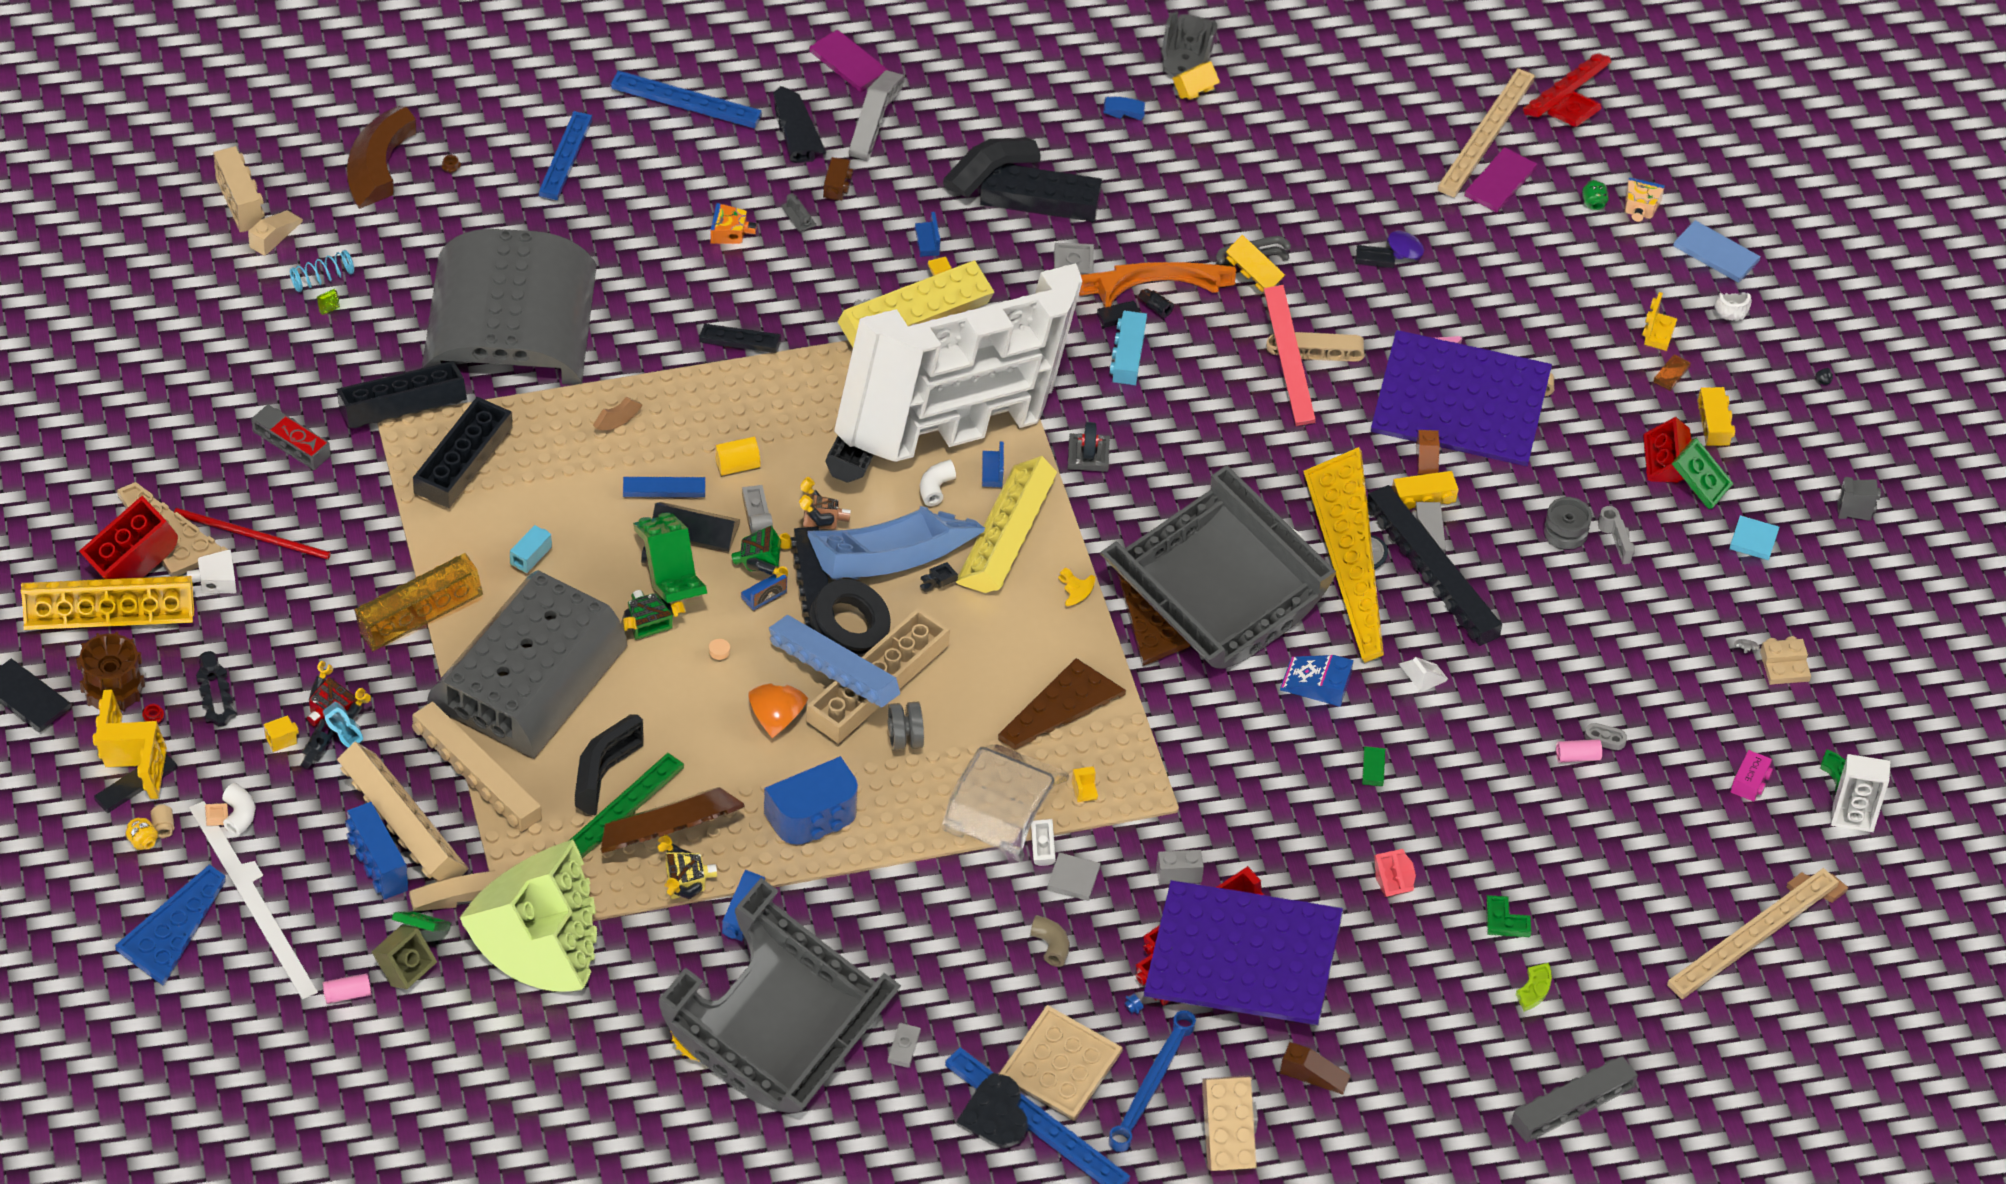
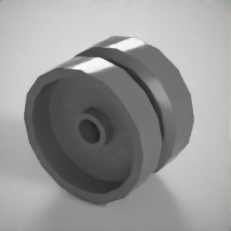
M1561 497L1554 500L1549 505L1544 526L1545 537L1551 544L1562 549H1575L1582 546L1587 541L1592 520L1591 509L1586 503L1573 497Z
M919 701L908 702L905 707V714L900 703L888 705V733L893 751L904 750L907 739L912 749L923 748L924 726Z

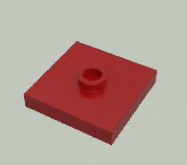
M1573 91L1547 110V114L1577 127L1601 110V104Z

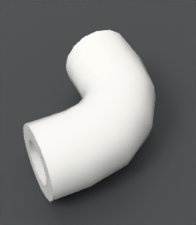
M951 460L931 466L923 474L919 487L925 505H938L944 497L940 485L956 479L955 468Z
M232 783L224 791L222 799L232 806L234 811L223 821V824L230 834L238 837L252 823L256 808L252 796L237 783Z

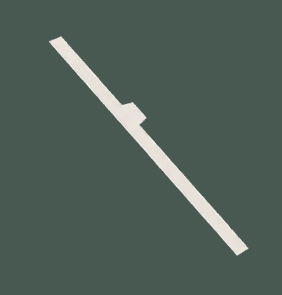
M204 801L189 807L301 998L304 999L318 993L253 884L255 880L263 876L256 862L252 861L241 864L219 825L206 826V803Z

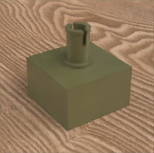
M403 924L372 951L390 985L406 990L437 963L418 927Z

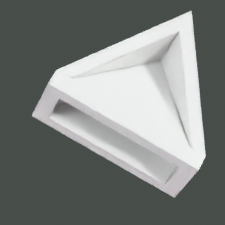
M1415 657L1413 660L1399 663L1400 667L1420 692L1448 680L1438 665Z

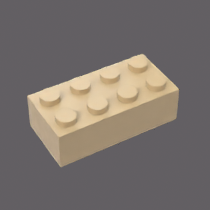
M236 146L215 151L213 155L216 181L239 231H248L262 218H265L261 206L263 204L262 195L257 193L256 182L254 179L251 180L250 169L248 166L245 167L244 156L238 152Z
M1251 1077L1202 1078L1207 1169L1216 1171L1256 1168Z

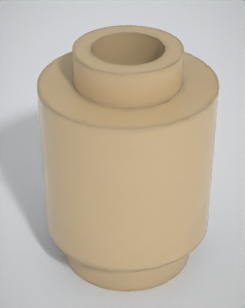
M163 804L157 805L151 810V822L158 831L159 838L171 836L174 830L172 808Z

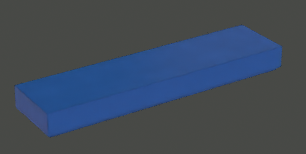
M623 477V497H705V477Z

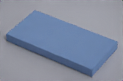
M1696 220L1674 241L1673 245L1738 283L1760 261L1759 255Z

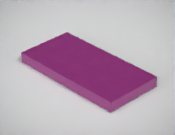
M838 29L809 46V52L859 92L870 87L885 70L889 71Z
M1504 147L1468 187L1464 196L1498 213L1536 170L1537 163Z

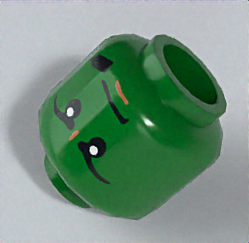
M1597 180L1589 181L1582 189L1584 204L1592 210L1604 208L1609 201L1607 187L1602 182Z

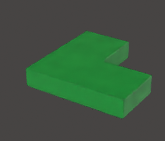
M1487 895V935L1531 937V915L1509 914L1508 896Z

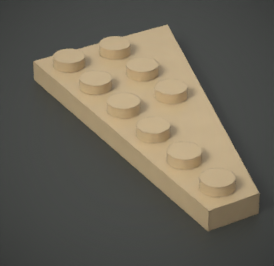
M135 482L117 489V495L126 509L143 495L177 533L178 542L174 550L161 561L171 577L179 576L187 571L198 568L199 557L228 550L224 546L221 547L216 544L212 537H207L201 533L197 526L179 513L171 511L164 502L160 503L153 497V494Z

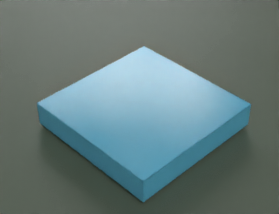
M1740 516L1729 549L1769 560L1779 526Z

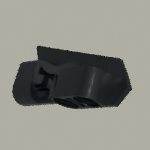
M780 86L773 92L775 113L780 132H783L790 160L794 163L811 162L815 159V153L826 155L824 145L800 94Z

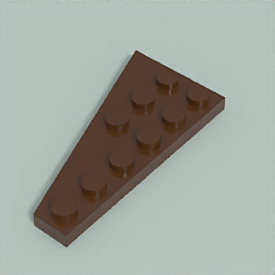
M1117 572L1142 666L1190 647L1191 645Z

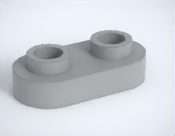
M1599 723L1589 724L1584 734L1586 740L1600 739L1602 747L1612 750L1623 749L1627 741V735L1623 730Z

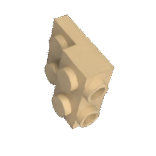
M1791 636L1785 640L1777 641L1775 638H1769L1762 643L1760 654L1770 685L1810 681L1811 673L1807 664L1808 654L1803 639Z

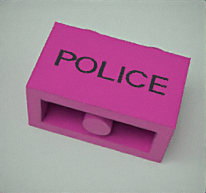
M1748 750L1734 778L1731 793L1754 802L1758 794H1763L1766 783H1764L1765 779L1769 781L1772 775L1773 768H1770L1772 759Z

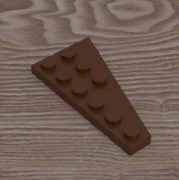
M1075 658L998 734V739L1016 750L1036 740L1037 736L1045 732L1050 733L1055 730V727L1061 724L1066 725L1092 712L1093 708L1101 704L1104 706L1116 697L1125 696L1126 689Z

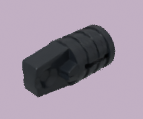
M1140 290L1138 297L1146 303L1147 307L1163 318L1169 316L1174 308V303L1161 296L1155 290Z

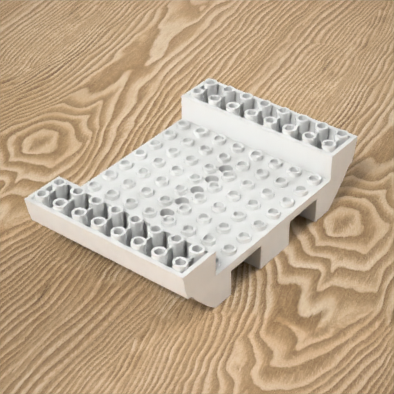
M1077 264L1065 265L1041 272L1035 294L939 319H932L920 324L907 326L897 309L860 318L834 432L850 447L855 446L871 454L897 462L914 457L919 435L938 430L947 445L952 447L985 438L989 419L992 415L1009 411L1019 428L1037 424L1043 413L1048 394L1052 393L1082 285V278Z

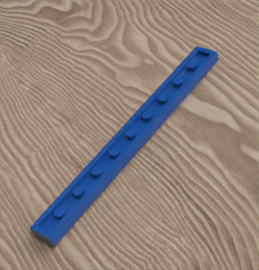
M961 1047L945 1061L946 1067L976 1090L990 1074L994 1073ZM1021 1094L1019 1107L1027 1116L1030 1131L1100 1184H1127L1130 1181V1175Z

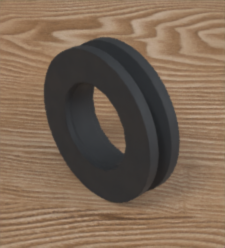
M839 579L828 583L819 592L810 608V623L813 630L860 657L882 640L890 629V613L882 597L868 585L856 580ZM845 603L858 608L867 620L868 630L863 633H853L842 628L834 618L833 605Z

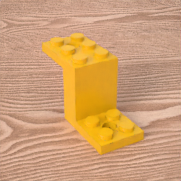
M104 690L103 697L99 700L100 713L96 717L97 730L93 734V744L98 748L99 758L103 760L105 767L138 766V777L142 778L144 791H147L150 799H159L167 746L157 721L122 723L123 715L113 691Z

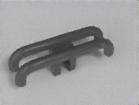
M1272 236L1250 241L1265 256L1276 254L1281 256L1284 261L1290 258L1286 250L1291 248V244L1284 237ZM1272 244H1280V245L1283 246V248H1280V247H1269V248H1264V249H1260V248H1259V247H1263V246H1267V245H1272ZM1231 245L1223 247L1217 252L1216 265L1231 264L1224 257Z

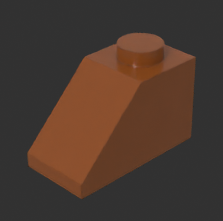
M1418 430L1416 441L1418 475L1439 473L1440 444L1438 430Z

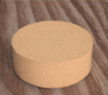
M724 639L713 640L709 644L710 656L717 660L727 658L730 654V644Z

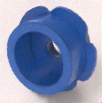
M1132 994L1130 997L1126 996L1127 1001L1124 1004L1131 1014L1134 1012L1139 1014V1011L1144 1008L1139 998L1135 994Z

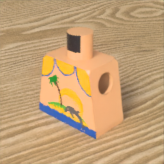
M1629 177L1626 189L1625 212L1632 214V219L1638 222L1642 221L1643 217L1652 218L1662 201L1665 186Z

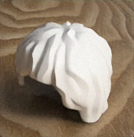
M1745 292L1741 295L1736 293L1722 295L1723 293H1719L1715 309L1721 317L1731 321L1744 319L1750 310L1752 303L1751 295Z

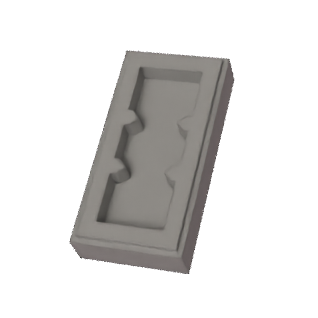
M899 1023L888 1057V1063L910 1068L921 1028Z

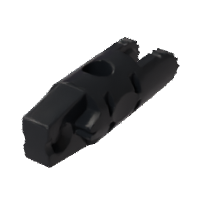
M320 719L302 751L305 757L300 765L306 769L311 766L314 760L319 762L335 734V731L331 728L327 734L321 731L326 722L323 719Z

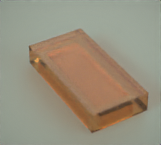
M1673 354L1654 377L1653 382L1671 391L1688 371L1691 363Z

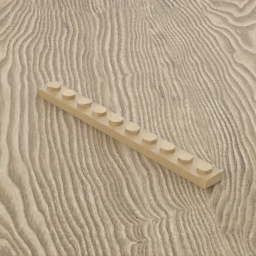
M1519 68L1516 70L1438 185L1437 191L1454 198L1456 197L1535 79L1534 74Z
M1822 868L1668 980L1667 986L1683 1000L1835 889L1839 881Z

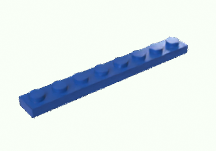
M622 71L617 72L611 83V89L751 128H756L762 116V110Z

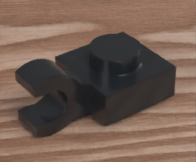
M948 562L931 568L929 574L920 577L924 583L920 587L924 592H928L935 584H938L940 587L957 581L958 573Z

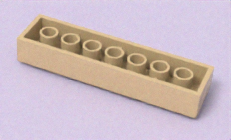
M917 608L863 655L862 658L896 677L900 689L949 645L950 629ZM834 681L807 705L806 721L839 744L875 712L879 706L870 703L863 696L855 694L851 689L843 687L839 682Z
M354 742L337 759L342 765L341 771L353 779L351 783L357 790L363 791L365 801L367 803L372 802L380 818L387 821L386 827L394 835L397 834L399 836L398 842L405 849L411 851L410 857L416 863H420L423 866L421 870L428 878L431 879L433 877L439 882L462 876L469 869L376 753Z

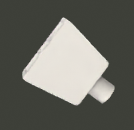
M231 550L199 557V569L187 571V576H192V583L201 582L203 593H236Z

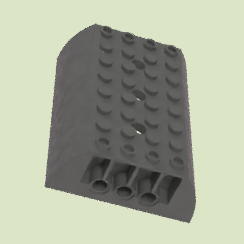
M537 570L522 582L429 692L427 705L433 701L445 714L534 759L627 647L625 631L617 615L608 604ZM531 644L532 647L523 648L522 645ZM507 672L508 675L499 676L498 673Z

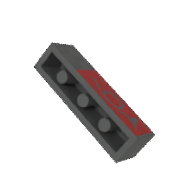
M269 404L251 418L254 433L312 470H316L331 456L330 443L325 438L319 437L311 429L305 428L295 419L289 418L279 409Z

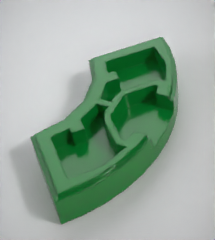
M1826 749L1820 769L1827 772L1833 778L1835 791L1837 792L1846 760L1837 753Z

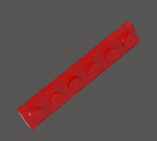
M1600 53L1591 55L1587 61L1579 64L1575 70L1567 73L1563 79L1555 82L1551 88L1543 91L1536 99L1531 100L1523 108L1524 114L1534 117L1541 116L1611 63L1610 56L1601 55Z

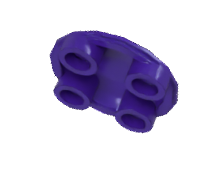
M1394 231L1387 238V242L1393 249L1396 258L1401 260L1404 258L1421 259L1424 248L1419 239L1414 235L1404 231Z

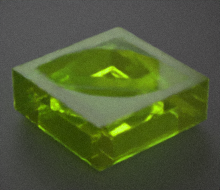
M335 289L317 296L319 311L322 315L340 307L338 292Z

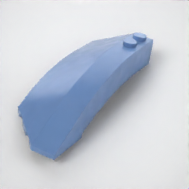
M920 506V509L882 524L849 530L808 531L807 535L822 569L830 575V578L839 580L842 577L860 579V577L885 575L928 563L948 554L983 533L985 527L973 519L957 520L954 514L942 511L935 514L927 507Z

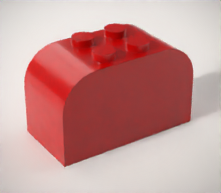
M142 495L81 548L79 552L103 579L143 578L174 550L178 542V535L163 516Z

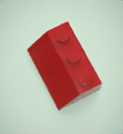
M1674 417L1643 434L1647 480L1650 482L1678 483L1684 480L1672 465V462L1691 441V433L1687 425L1677 417Z

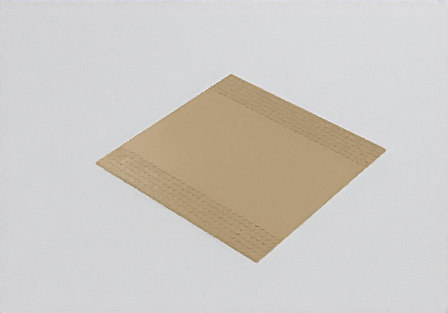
M849 340L776 353L486 399L491 403L512 411L513 428L450 508L415 494L413 476L472 402L443 406L437 409H426L420 413L405 414L399 418H389L377 423L440 678L522 582L537 570L608 604L620 622L622 621L624 611L628 609V602L632 600L631 594L634 591L641 590L644 596L654 593L660 599H663L652 588L648 562L647 564L641 563V555L645 543L634 531L633 523L639 522L640 518L651 517L652 519L655 503L664 502L740 519V524L729 552L691 544L696 576L706 585L708 594L678 600L683 602L686 612L679 613L677 617L672 615V629L637 640L634 638L632 629H627L625 631L627 638L625 650L534 759L450 716L451 720L541 805L542 819L523 832H520L516 827H512L509 824L507 818L502 813L499 814L490 801L484 800L480 792L475 787H471L467 782L489 872L498 871L500 876L527 858L552 846L569 841L667 753H670L684 763V768L632 815L717 787L722 788L742 801L745 806L742 809L729 814L725 813L716 819L668 834L673 844L692 853L701 854L703 866L716 864L717 877L705 878V890L691 899L683 897L671 899V896L667 894L668 887L664 886L668 880L666 871L667 850L664 852L658 850V845L660 844L658 842L659 836L606 853L601 852V842L582 859L584 864L581 865L584 877L590 880L589 897L594 898L596 914L592 915L593 921L732 896L738 887L745 869L764 876L765 881L773 887H781L1032 840L1031 821L1052 819L1054 836L1177 813L1179 807L1041 420L1039 419L1037 424L1019 428L1009 411L992 415L989 419L985 438L952 447L947 445L938 430L922 434L918 437L914 457L895 462L874 455L862 478L849 483L832 477L825 460L838 436L834 429L853 351ZM625 397L639 401L643 405L633 418L620 427L612 430H599L593 426L603 409L616 407ZM755 436L760 454V467L721 476L715 461L716 445ZM1004 441L1003 486L1014 465L1043 456L1057 471V474L1054 478V483L1046 494V499L1039 508V513L1032 522V527L1025 536V541L1018 551V556L1014 559L1011 570L1006 575L1003 581L1004 584L999 590L983 593L958 585L956 582L942 587L935 584L928 592H924L920 587L921 584H924L920 579L921 576L929 574L931 568L946 562L959 575L978 536L940 558L907 570L885 575L860 577V579L842 577V579L862 582L874 589L882 597L890 613L891 624L888 633L914 610L919 608L950 629L949 645L899 689L900 695L882 708L879 707L839 744L806 721L807 705L835 680L828 678L820 671H816L807 663H802L798 658L789 655L783 649L775 647L770 640L769 627L787 614L803 624L804 617H806V613H802L801 601L804 600L803 597H799L798 585H801V583L796 580L798 565L793 563L795 549H791V547L789 549H782L780 547L779 566L775 567L785 566L788 569L787 592L754 611L741 598L742 591L772 576L761 571L750 572L744 563L738 565L733 563L732 553L741 551L742 539L752 534L743 499L742 487L763 485L768 511L771 513L773 528L778 533V536L782 533H788L790 537H794V528H804V510L801 508L799 500L804 494H809L800 488L802 481L806 477H810L814 481L815 485L812 489L817 490L822 497L839 500L840 509L851 510L849 522L837 521L835 529L819 528V531L849 530L882 524L920 509V506L927 507L935 514H938L939 511L954 514L957 520L973 519L984 526L1003 487H982V452L999 451V443ZM951 460L955 468L956 479L940 485L944 497L938 505H925L919 487L923 474L931 466ZM623 477H705V497H623ZM536 525L551 534L552 548L528 573H525L510 564V550ZM1064 568H1068L1073 573V576L1080 580H1085L1090 575L1095 576V584L1091 593L1084 600L1072 606L1065 605V601L1069 598V593L1064 589L1067 583L1061 582L1058 578ZM827 574L828 583L836 580L830 578V575ZM845 603L833 605L835 620L842 628L853 633H863L868 630L867 620L858 608ZM715 639L726 640L730 644L729 656L722 660L712 658L709 654V644ZM524 644V645H522V647H523V648H527V647H532V645H531V644ZM1075 658L1126 689L1125 696L1116 697L1104 706L1101 704L1093 708L1092 712L1066 725L1061 724L1055 727L1054 731L1050 733L1045 732L1037 736L1036 740L1016 750L998 739V734ZM500 672L498 673V675L505 676L508 675V673ZM770 683L776 686L789 685L804 693L808 697V701L800 713L780 733L772 738L752 709L749 701V691ZM919 701L924 726L923 748L912 749L907 739L904 750L893 751L888 733V705L900 703L905 714V707L908 702ZM638 714L643 719L644 746L607 770L601 779L597 815H587L575 807V789L580 755L591 739L628 715ZM841 756L858 783L857 813L854 821L837 832L829 833L818 840L805 844L795 845L783 841L764 815V788ZM1094 766L1098 799L1077 802L1072 785L1073 769Z

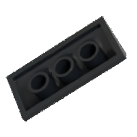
M664 502L655 503L652 518L659 517V514L666 512L674 514L688 528L690 544L726 552L730 551L740 524V519Z

